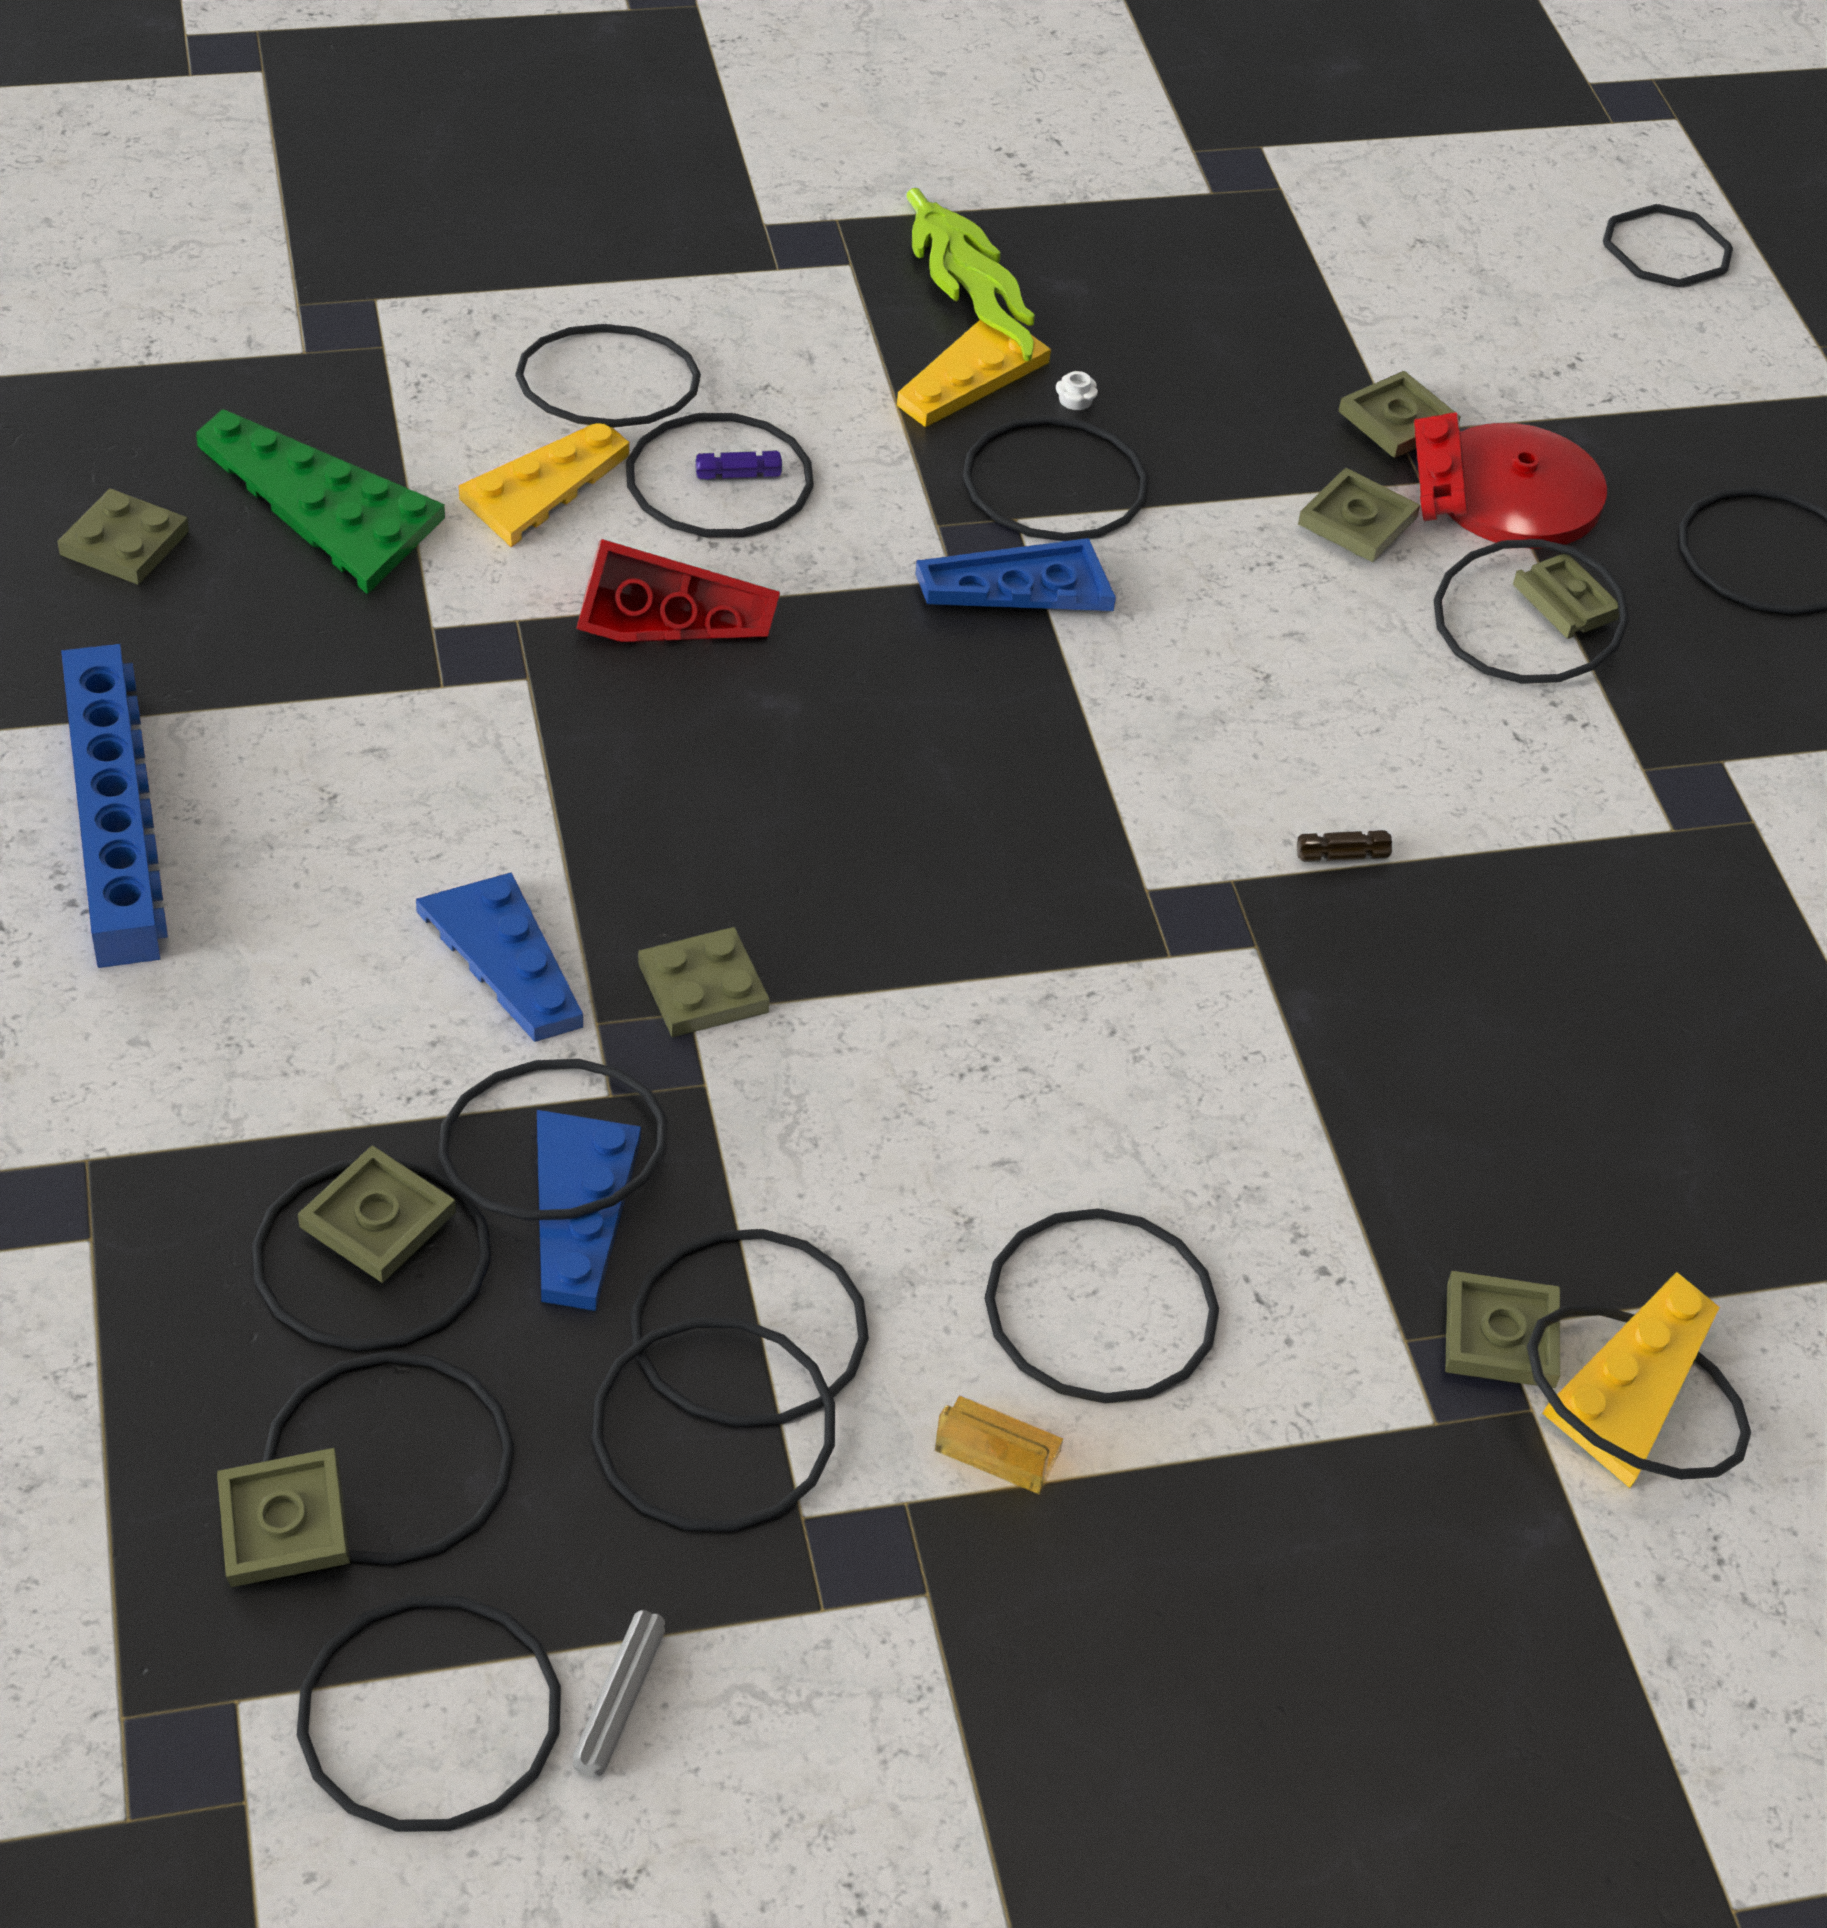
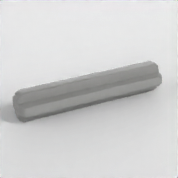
M640 1610L635 1613L574 1751L573 1767L580 1773L599 1777L606 1770L664 1635L665 1620L659 1614Z

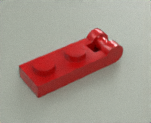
M1457 412L1414 419L1421 493L1420 502L1424 522L1438 520L1437 515L1453 512L1455 517L1468 515L1460 424Z

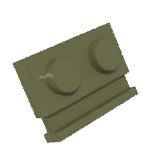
M1561 554L1532 565L1531 570L1524 572L1522 569L1516 571L1513 585L1567 639L1572 638L1574 632L1578 630L1584 633L1616 621L1619 618L1618 602L1570 555Z

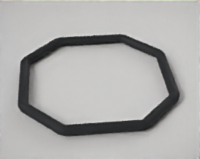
M1653 204L1612 216L1608 220L1603 237L1604 246L1635 276L1675 287H1683L1725 274L1729 269L1733 251L1731 243L1699 214L1661 204ZM1654 212L1694 220L1725 249L1721 267L1681 279L1643 271L1611 242L1615 224Z

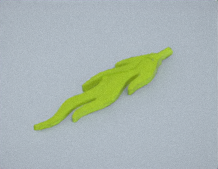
M919 188L910 189L907 192L906 198L916 211L915 222L912 228V249L915 256L923 258L926 248L930 246L929 270L934 282L954 301L959 300V284L957 281L961 283L973 300L974 310L978 318L987 325L1014 339L1021 347L1024 360L1030 361L1033 355V338L1030 332L1016 320L1032 326L1034 325L1035 314L1025 307L1017 280L1007 269L999 264L1000 251L992 245L983 230L975 223L955 212L945 209L937 202H929ZM994 292L1003 297L1015 319L1010 317L1000 307Z

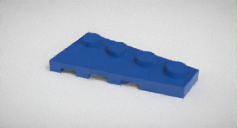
M1089 538L916 560L915 575L927 604L1114 611L1115 594Z
M512 872L416 898V911L426 923L430 921L440 931V939L451 951L457 950L469 963L470 972L481 983L485 981L495 991L497 1001L534 1042L583 1028V1013Z
M537 1110L539 1210L571 1209L609 1197L627 1185L631 1180L641 1143V1127ZM625 1199L615 1206L574 1219L539 1220L541 1302L596 1311Z

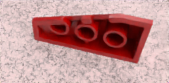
M601 539L598 543L576 629L619 642L766 637L769 634L780 591Z

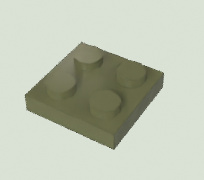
M1406 371L1399 372L1342 397L1339 406V412L1394 458L1416 449L1414 419L1455 412Z
M1345 468L1300 511L1298 525L1358 556L1374 562L1417 519L1420 504Z
M109 488L57 541L59 554L139 585L189 532L188 517Z
M735 927L638 951V965L672 1038L769 1013L770 999Z
M372 1145L298 1213L299 1227L383 1283L456 1213L455 1199Z
M1451 1271L1447 1283L1445 1372L1538 1386L1533 1378L1527 1344L1537 1321L1560 1308V1287ZM1560 1320L1545 1328L1538 1346L1543 1374L1552 1388H1556L1560 1378Z
M335 1448L217 1471L225 1572L231 1587L350 1563L339 1458Z

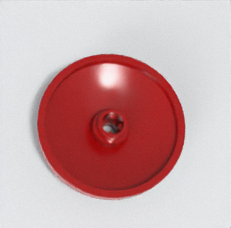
M1518 423L1483 424L1460 432L1468 515L1455 517L1454 512L1447 514L1466 530L1495 543L1503 540L1542 539L1565 545L1582 538L1598 523L1607 497L1606 480L1595 460L1577 444L1554 432Z

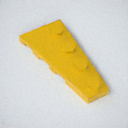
M979 320L898 392L897 406L926 428L1050 362L1051 349L1032 336L1034 341L1032 359L1025 361L1021 347L1014 339Z
M600 423L592 424L458 485L459 499L510 547H513L522 540V532L531 525L535 528L549 519V511L560 502L567 505L577 497L578 488L585 483L594 484L629 457L630 442L613 427Z
M1676 1272L1557 1394L1568 1410L1597 1435L1639 1458L1646 1459L1720 1307ZM1548 1403L1542 1414L1630 1488L1637 1479L1641 1469H1637L1591 1444L1555 1412L1551 1404Z

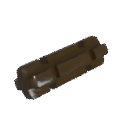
M1385 830L1368 831L1367 835L1362 834V831L1324 833L1323 837L1318 836L1317 833L1301 834L1297 838V855L1303 862H1317L1322 857L1326 858L1327 861L1365 859L1366 855L1371 856L1372 859L1388 858L1392 853V837Z

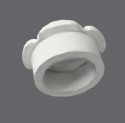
M1073 371L1064 375L1062 381H1058L1056 384L1060 403L1072 410H1083L1090 407L1098 393L1096 382L1088 374L1081 371Z

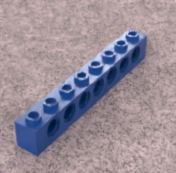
M120 644L61 650L91 933L97 967L102 968L161 960L158 939L168 938L164 907L154 908L153 903L155 901H163L159 870L149 871V865L159 864L155 834L145 835L144 829L154 828L150 798L140 799V794L150 793L146 763L136 764V759L145 758L141 729L132 730L131 725L141 724L137 695H127V692L137 691L133 662L123 663Z

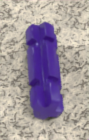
M777 450L762 451V455L757 456L756 451L720 452V457H715L714 453H699L696 455L695 469L697 478L700 480L716 479V475H721V479L757 478V473H763V477H778L782 472V458Z

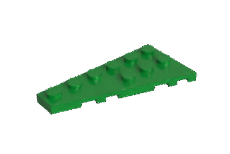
M222 409L196 432L197 446L226 472L237 474L246 482L247 490L256 498L260 496L265 498L271 504V511L312 547H321L332 558V564L341 572L347 570L357 578L358 587L366 594L371 592L445 519V504Z

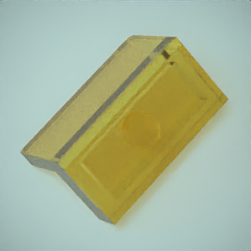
M959 1395L954 1406L945 1405L939 1415L935 1451L1040 1494L1061 1452L1063 1438Z

